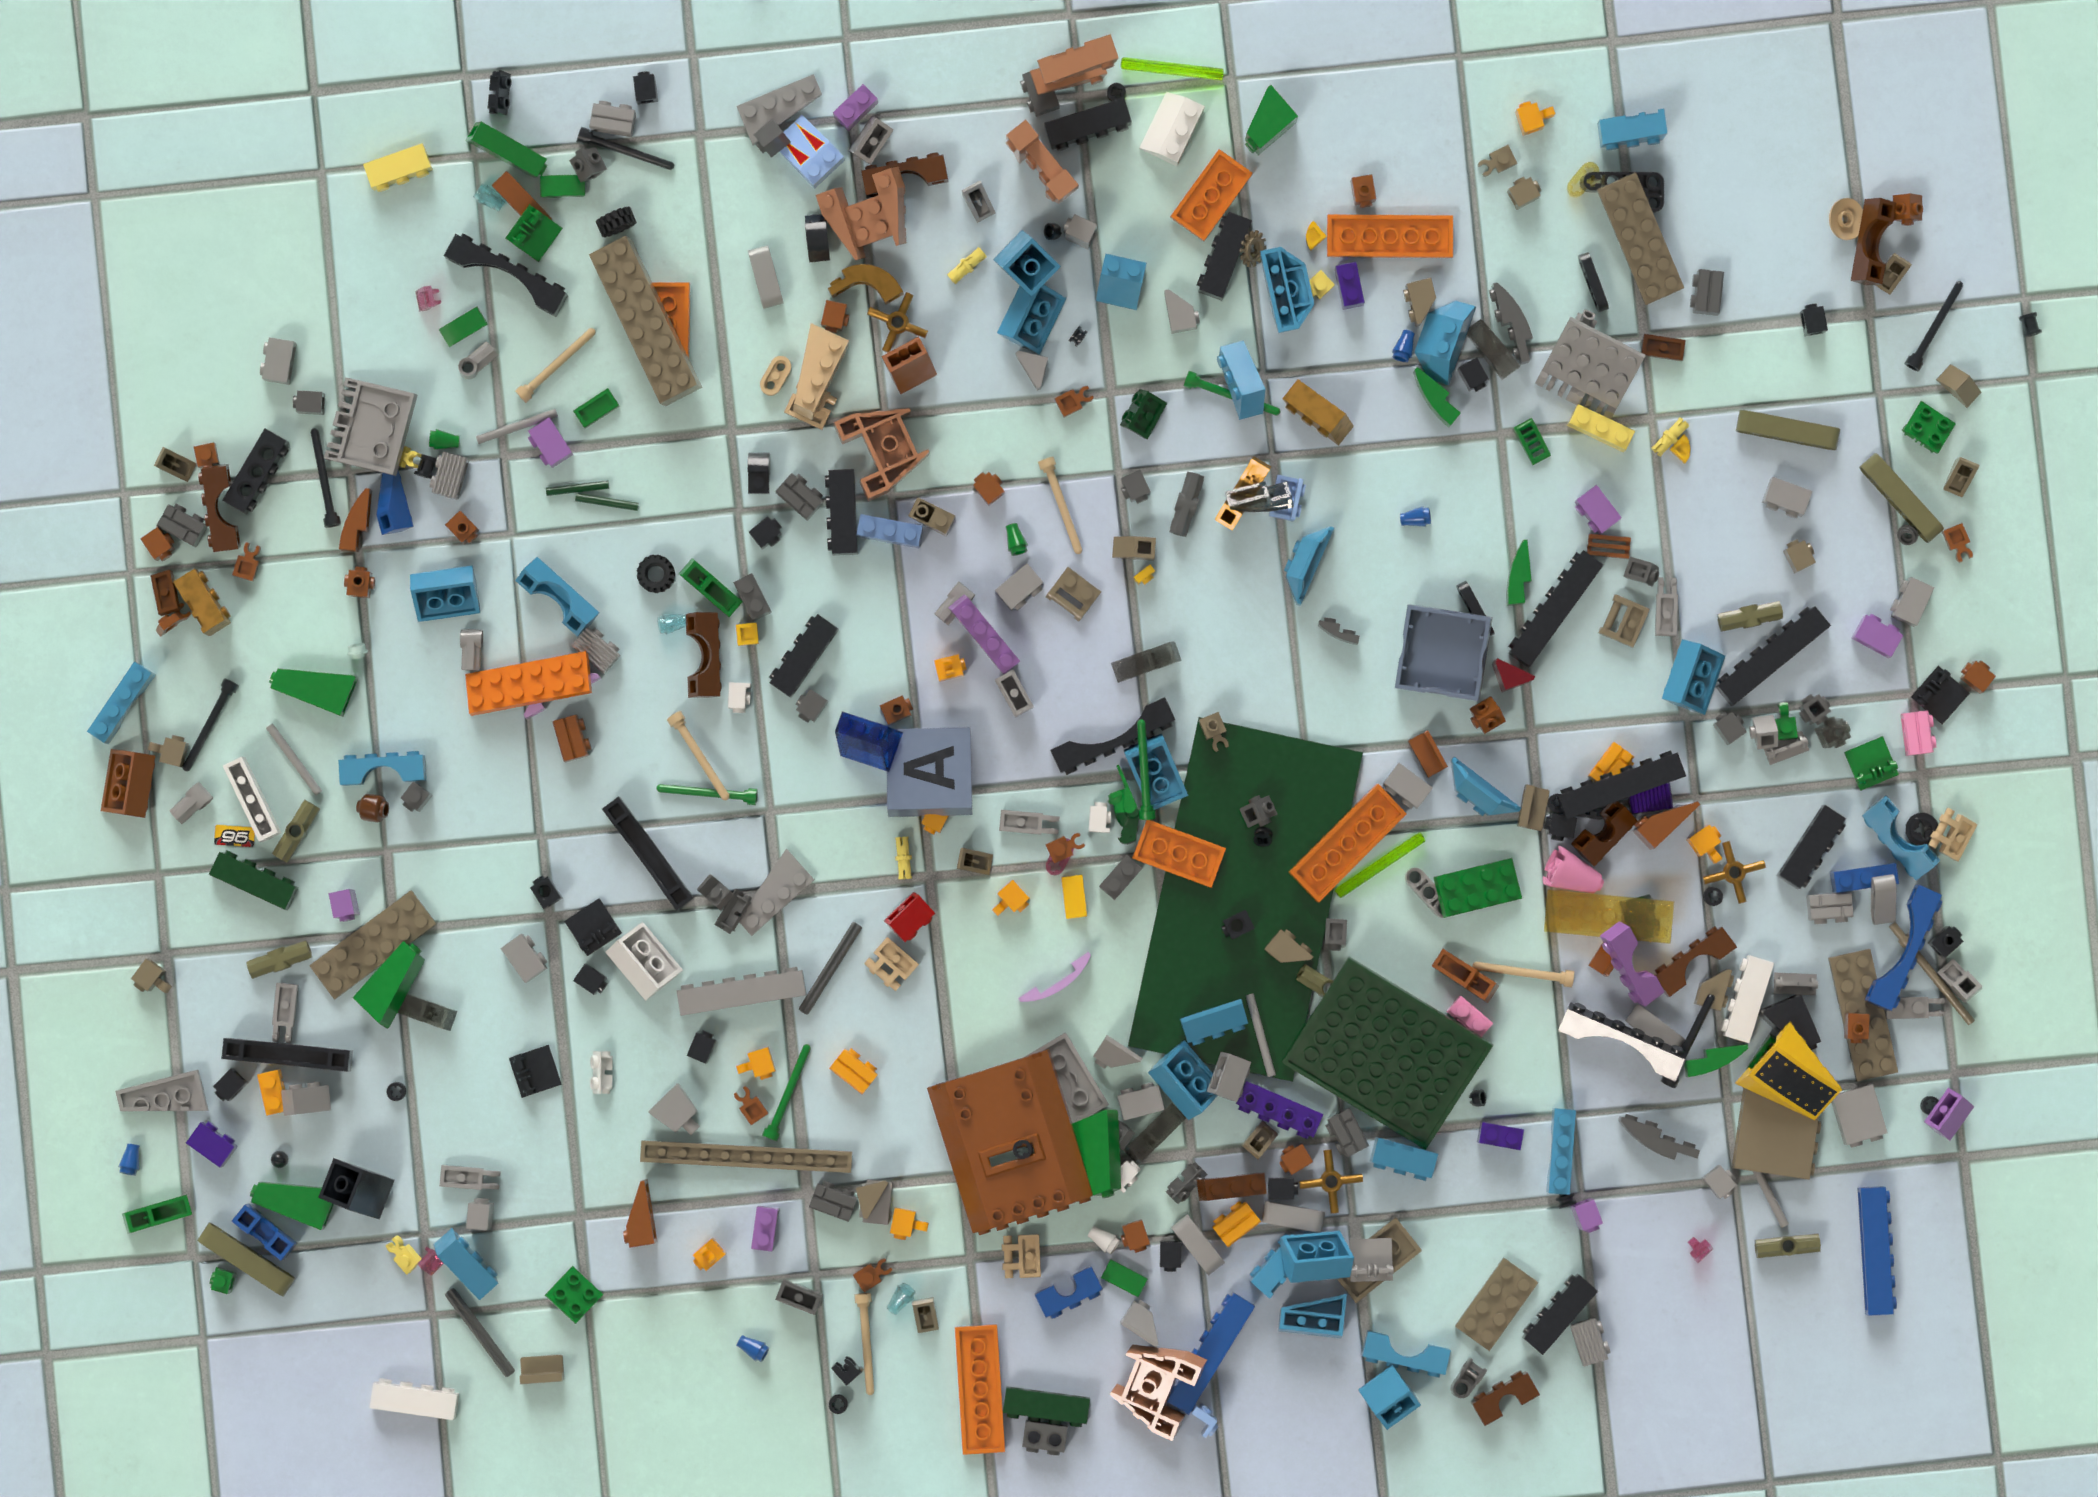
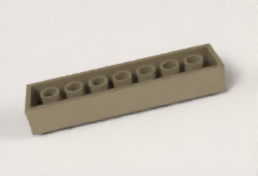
M624 236L589 254L659 403L668 406L703 388L632 239Z

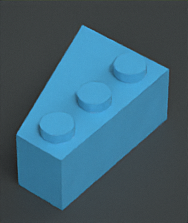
M1664 108L1658 109V113L1646 114V112H1641L1635 116L1626 117L1624 115L1599 120L1597 125L1600 148L1606 147V150H1616L1621 145L1633 148L1640 146L1639 143L1645 142L1648 145L1660 144V141L1668 133Z
M1280 1240L1278 1241L1280 1246L1275 1251L1271 1249L1263 1258L1266 1260L1261 1267L1257 1265L1250 1272L1252 1276L1249 1279L1250 1282L1269 1299L1287 1278L1283 1267Z

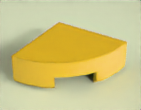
M1314 221L1311 222L1306 233V243L1310 251L1327 238Z
M1685 434L1669 449L1684 464L1690 457V443Z

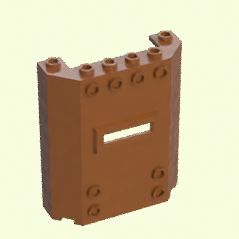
M1049 1049L927 1087L972 1233L978 1232L979 1235L991 1232L992 1228H996L997 1231L1009 1227L1008 1223L1016 1221L1017 1225L1029 1221L1028 1217L1037 1215V1218L1050 1215V1210L1057 1209V1212L1069 1209V1204L1078 1201L1079 1204L1091 1201L1093 1193ZM1027 1140L1032 1144L1035 1153L1031 1154L1028 1158H1018L991 1167L989 1158L1012 1151L1017 1141ZM1023 1143L1022 1146H1018L1017 1149L1025 1147L1027 1145Z

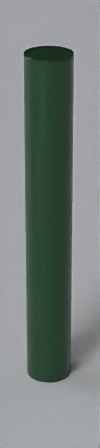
M609 481L546 488V495L552 496L609 489Z
M576 493L575 498L576 502L638 511L639 507L637 502Z

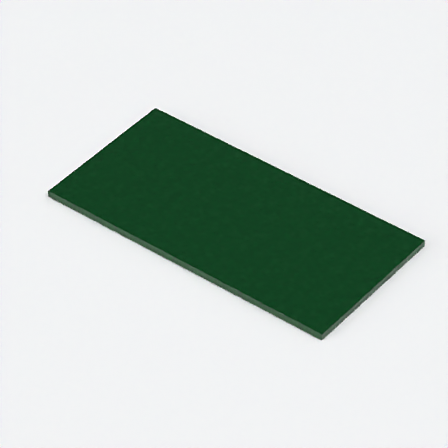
M1198 717L1184 782L1188 796L1180 801L1174 829L1224 847L1226 850L1212 888L1165 871L1128 1046L1168 1054L1182 1041L1185 1040L1187 1043L1180 1022L1181 1018L1241 999L1248 1024L1244 1025L1245 1029L1237 1032L1229 1029L1224 1031V1036L1213 1039L1211 1035L1205 1037V1042L1194 1046L1192 1042L1187 1044L1204 1063L1216 1065L1220 1053L1224 1052L1250 1061V1073L1267 1076L1245 996L1254 993L1276 1074L1270 1077L1293 1082L1295 1070L1283 1064L1282 1060L1305 1026L1312 990L1298 982L1296 977L1304 964L1317 970L1325 933L1326 918L1328 919L1334 888L1320 902H1316L1289 871L1351 810L1363 752L1225 722L1223 724L1226 732L1221 734V736L1228 741L1229 746L1226 748L1224 743L1220 741L1216 744L1218 751L1215 752L1212 747L1213 738L1206 740L1199 724V719H1202V717ZM1260 795V798L1269 795L1277 812V815L1270 818L1272 822L1262 826L1271 829L1273 832L1272 843L1267 847H1260L1253 841L1254 830L1260 827L1259 823L1248 828L1240 812V808L1249 804V799ZM1246 910L1255 929L1231 940L1230 936L1226 938L1221 929V926L1224 925L1222 921ZM1237 919L1231 922V929L1235 932L1241 931L1243 927L1242 922ZM1287 929L1296 937L1294 939L1299 945L1304 943L1312 950L1310 954L1313 958L1306 961L1280 963L1264 949L1280 930L1285 932Z

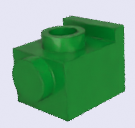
M216 1267L215 1272L212 1273L210 1278L211 1290L230 1294L237 1272Z

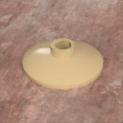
M1843 198L1836 201L1830 210V228L1842 240H1851L1859 235L1863 209L1857 201L1851 198Z

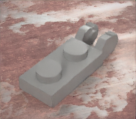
M1658 577L1655 636L1676 637L1678 616L1677 579L1671 578V594H1663L1664 579L1663 577Z
M1001 810L999 831L1058 835V830L1055 828H1042V820L1057 822L1060 817L1043 815V813Z
M276 983L272 1020L273 1042H278L280 1026H287L285 1041L286 1043H291L295 1024L298 985Z
M1900 998L1896 1008H1893L1892 1011L1885 1010L1886 1019L1945 1016V1011L1942 1010L1929 1012L1928 1004L1945 1003V998Z
M441 1165L439 1186L482 1190V1188L499 1189L497 1183H483V1176L498 1177L501 1171Z

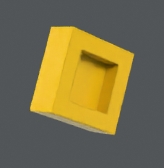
M1150 564L1135 575L1133 579L1138 585L1141 583L1146 585L1154 578L1152 574L1155 573V570Z
M757 622L736 624L738 646L759 644Z

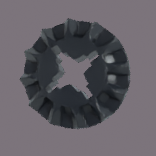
M1928 813L1914 814L1905 824V834L1909 841L1915 845H1928L1932 832L1936 831L1938 827V822ZM1920 823H1922L1923 827H1930V829L1924 831V839L1920 832L1913 831L1919 828Z

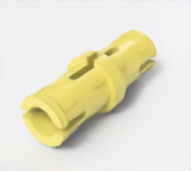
M977 247L965 259L962 258L960 260L961 263L951 270L947 276L954 284H957L969 272L972 273L973 269L987 256Z
M1679 417L1669 430L1663 432V436L1651 449L1654 453L1658 452L1657 455L1661 457L1672 444H1676L1677 438L1689 427V424L1686 421L1682 422L1683 419Z
M909 836L895 837L897 849L895 861H898V880L912 879L910 867L912 855H909Z

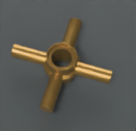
M906 292L899 310L892 312L890 315L872 307L869 308L867 315L886 322L889 329V334L882 351L889 353L897 334L904 333L905 331L926 338L928 330L909 323L906 315L914 295ZM901 318L904 323L901 327L895 328L892 325L893 319Z
M1730 841L1724 842L1722 846L1727 864L1724 866L1723 871L1703 876V882L1706 885L1725 879L1727 882L1732 883L1738 903L1741 904L1747 902L1741 883L1746 873L1764 869L1766 865L1764 860L1747 865L1735 861ZM1733 866L1739 869V876L1737 878H1732L1729 874V870Z
M1332 1149L1323 1150L1326 1171L1319 1179L1299 1181L1300 1189L1321 1187L1324 1191L1328 1192L1330 1213H1339L1337 1191L1341 1188L1342 1184L1363 1182V1175L1341 1176L1337 1171H1334ZM1330 1175L1335 1176L1337 1179V1184L1334 1187H1327L1325 1183L1326 1178Z

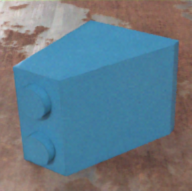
M1023 230L993 259L1031 297L1061 267Z
M1105 254L1096 301L1137 310L1147 263Z

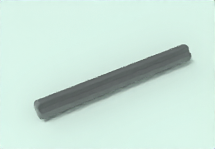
M851 923L800 1005L799 1010L806 1015L810 1013L861 931L862 927L859 924Z
M454 1288L445 1293L446 1298L503 1375L509 1377L515 1372L513 1366Z

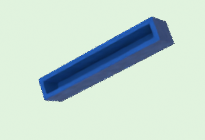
M1884 1186L1859 1187L1857 1191L1865 1315L1894 1314V1309H1897V1301L1892 1293V1288H1895V1276L1891 1275V1267H1894V1256L1890 1254L1893 1237L1892 1233H1889L1888 1228L1892 1219L1891 1212H1887V1203H1890V1192L1886 1191Z
M1232 1292L1231 1296L1229 1294L1225 1296L1221 1303L1224 1307L1220 1314L1218 1312L1214 1314L1210 1321L1213 1325L1209 1332L1206 1330L1203 1332L1199 1339L1202 1342L1198 1350L1194 1348L1191 1352L1207 1359L1200 1379L1195 1386L1179 1380L1176 1386L1173 1385L1167 1400L1168 1403L1188 1415L1255 1308L1254 1304Z

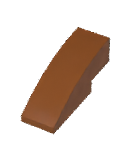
M507 171L492 184V187L520 216L530 204L552 220L548 213Z
M365 488L352 506L341 533L339 550L358 552L360 532H369L372 500L371 489Z
M1442 949L1432 964L1433 968L1486 1003H1489L1499 987L1497 983L1445 949Z

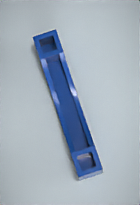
M1921 885L1914 886L1906 904L1910 920L1909 938L1906 948L1893 968L1872 982L1865 1001L1887 1011H1892L1893 1008L1898 1006L1900 1001L1898 995L1901 989H1905L1909 980L1907 977L1908 972L1915 967L1917 962L1915 956L1918 950H1922L1926 941L1924 939L1925 933L1931 930L1934 923L1932 917L1935 912L1939 911L1942 905V900H1940L1941 894Z

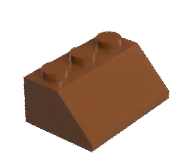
M116 749L110 750L100 811L145 818L148 810L149 792L152 787L151 780L155 768V755Z

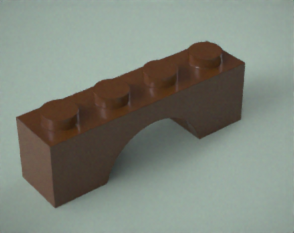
M938 152L927 154V158L918 159L915 156L907 158L906 162L898 163L895 160L886 162V166H866L865 170H861L866 198L878 196L872 175L894 167H899L901 175L915 174L921 177L928 186L947 183L948 176L944 155H939Z
M1883 198L1865 199L1850 281L1863 285H1882L1886 264L1880 259L1879 243L1886 228L1893 224L1896 202Z
M229 464L203 467L201 473H198L199 484L203 485L204 488L201 498L203 506L207 508L205 524L206 527L210 528L211 535H208L209 547L213 548V552L239 549L241 543L238 526L225 521L218 509L220 494L232 484Z
M718 612L686 614V635L693 638L701 650L699 668L695 673L687 677L688 698L720 697L722 684L720 682L721 662L719 660L720 640L718 633L720 621L718 619Z
M1716 926L1712 927L1705 933L1707 937L1703 940L1696 939L1688 945L1690 949L1684 954L1682 951L1678 952L1671 958L1673 962L1667 966L1664 963L1654 970L1655 976L1667 997L1672 996L1687 985L1685 971L1693 958L1699 955H1709L1717 960H1721L1737 948L1723 927L1718 929Z

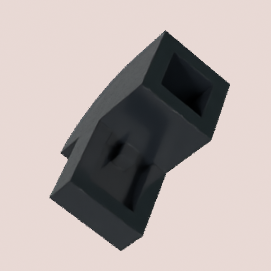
M822 214L805 216L809 263L830 261L826 219Z
M748 453V494H770V453Z

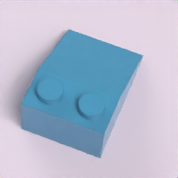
M1159 734L1147 739L1151 805L1156 810L1188 796L1163 735ZM1136 744L1123 751L1141 791L1139 745Z

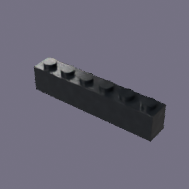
M1584 550L1580 554L1578 552L1574 554L1569 561L1572 564L1569 570L1564 569L1557 578L1560 581L1556 587L1551 586L1545 594L1548 599L1543 605L1541 603L1537 605L1532 612L1535 614L1532 621L1527 620L1520 629L1523 633L1519 639L1514 637L1508 646L1511 649L1508 654L1528 668L1533 664L1604 565Z
M1807 606L1798 614L1800 616L1798 620L1793 622L1791 619L1782 627L1784 630L1779 635L1774 633L1766 640L1768 644L1761 649L1758 646L1750 653L1751 658L1745 662L1742 659L1733 667L1735 669L1730 675L1725 673L1717 680L1719 684L1716 686V689L1730 706L1735 705L1831 626L1816 606L1811 609Z
M1670 750L1659 754L1660 759L1652 761V758L1640 761L1641 766L1632 768V765L1620 769L1621 773L1614 776L1612 772L1601 775V780L1594 783L1592 779L1580 783L1581 787L1573 790L1572 786L1560 790L1561 795L1556 797L1565 820L1686 777L1678 752L1672 754Z

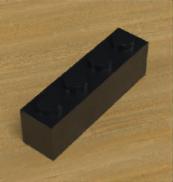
M1122 98L1045 122L1044 127L1051 149L1062 151L1069 148V144L1077 143V145L1087 143L1089 138L1095 136L1097 139L1108 136V132L1114 130L1117 133L1128 130V126L1131 125L1132 121L1125 99Z
M1228 212L1227 217L1222 216L1219 228H1222L1220 236L1215 235L1211 247L1215 249L1212 256L1208 254L1204 264L1207 270L1205 275L1200 274L1196 285L1200 287L1199 293L1222 301L1240 255V249L1243 247L1241 242H1245V235L1248 234L1252 220L1232 212Z
M854 469L828 470L829 475H825V488H829L830 495L826 496V509H830V517H827V530H831V538H827L828 551H832L833 556L858 555Z
M819 614L816 617H810L805 625L807 630L803 635L799 633L793 642L795 644L791 652L787 650L781 659L783 662L779 669L775 668L769 676L772 679L769 683L790 698H792L839 631L836 626Z
M1822 805L1776 876L1796 889L1805 888L1812 878L1809 876L1812 870H1817L1823 862L1821 859L1823 853H1828L1835 842L1832 840L1835 835H1840L1844 830L1846 818L1828 806Z
M1579 1274L1575 1276L1570 1275L1564 1282L1566 1287L1561 1292L1558 1290L1550 1299L1552 1303L1547 1308L1544 1306L1537 1313L1538 1319L1534 1324L1530 1322L1522 1331L1524 1333L1522 1338L1542 1355L1598 1292Z

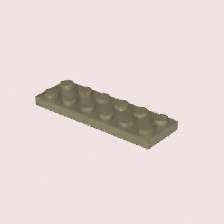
M1632 173L1596 189L1644 304L1648 305L1684 289L1637 174Z
M411 890L309 966L335 1000L380 967L403 941L411 944L437 923Z
M1866 949L1828 958L1844 1029L1845 1013L1870 1014L1869 1040L1863 1039L1862 1044L1850 1043V1039H1846L1856 1081L1898 1073L1885 1011L1865 1001L1872 982L1877 979L1871 950Z

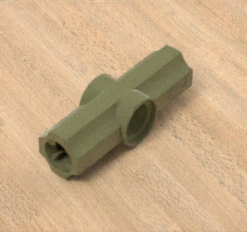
M1780 601L1758 606L1757 604L1739 608V610L1717 614L1720 631L1723 632L1783 619L1782 606Z
M304 799L292 821L286 826L285 832L272 854L288 863L300 842L306 837L307 831L320 808ZM296 825L301 828V834L298 837H294L291 834L292 828Z
M307 940L286 948L281 947L269 951L267 955L249 960L246 964L251 978L254 979L271 972L282 971L292 967L295 963L312 958V952Z
M1306 964L1300 968L1296 977L1298 982L1310 988L1321 997L1325 994L1323 991L1324 985L1326 983L1331 985L1333 980Z
M1818 1233L1757 1239L1754 1245L1756 1258L1821 1252ZM1786 1240H1790L1793 1244L1792 1249L1788 1252H1785L1782 1247Z

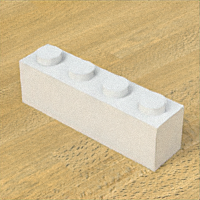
M240 757L223 765L258 841L265 842L281 834L246 758Z
M1747 955L1746 959H1742L1739 969L1742 971L1740 979L1737 978L1733 990L1736 993L1734 999L1731 998L1728 1003L1727 1010L1730 1012L1728 1019L1724 1018L1721 1031L1724 1032L1722 1036L1750 1043L1773 969V962Z
M379 1378V1382L373 1383L370 1401L371 1409L449 1420L456 1419L459 1393H454L455 1389L442 1387V1391L433 1390L434 1386L421 1384V1388L412 1387L413 1383L400 1381V1385L391 1384L392 1380Z

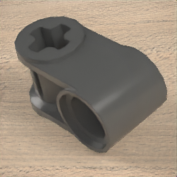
M1472 1358L1465 1362L1451 1384L1450 1390L1455 1397H1468L1487 1372L1486 1368L1482 1369L1472 1362ZM1458 1383L1466 1385L1464 1394L1459 1395L1456 1392Z

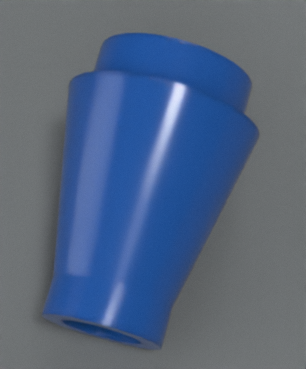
M1403 330L1392 350V357L1395 360L1408 362L1409 358H1412L1414 332Z
M1422 506L1405 513H1400L1401 526L1426 527L1427 524H1431L1429 507L1424 508Z
M127 1144L118 1166L120 1168L119 1173L136 1176L137 1171H139V1145Z
M744 1335L740 1337L736 1345L754 1361L762 1362L769 1351V1347L766 1346L765 1342L751 1339Z

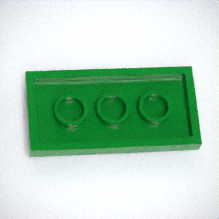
M1512 858L1433 877L1443 918L1522 899Z

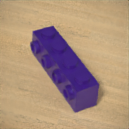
M1246 1080L1243 1084V1093L1235 1103L1239 1105L1238 1110L1250 1114L1251 1111L1259 1114L1257 1118L1268 1123L1270 1119L1277 1121V1127L1289 1131V1128L1297 1130L1296 1135L1308 1139L1309 1136H1315L1324 1115Z

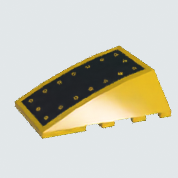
M1791 1022L1776 1036V1043L1752 1069L1748 1068L1735 1082V1084L1813 1120H1816L1842 1091L1840 1085L1827 1068L1822 1065L1816 1054L1811 1051L1806 1041L1797 1033Z

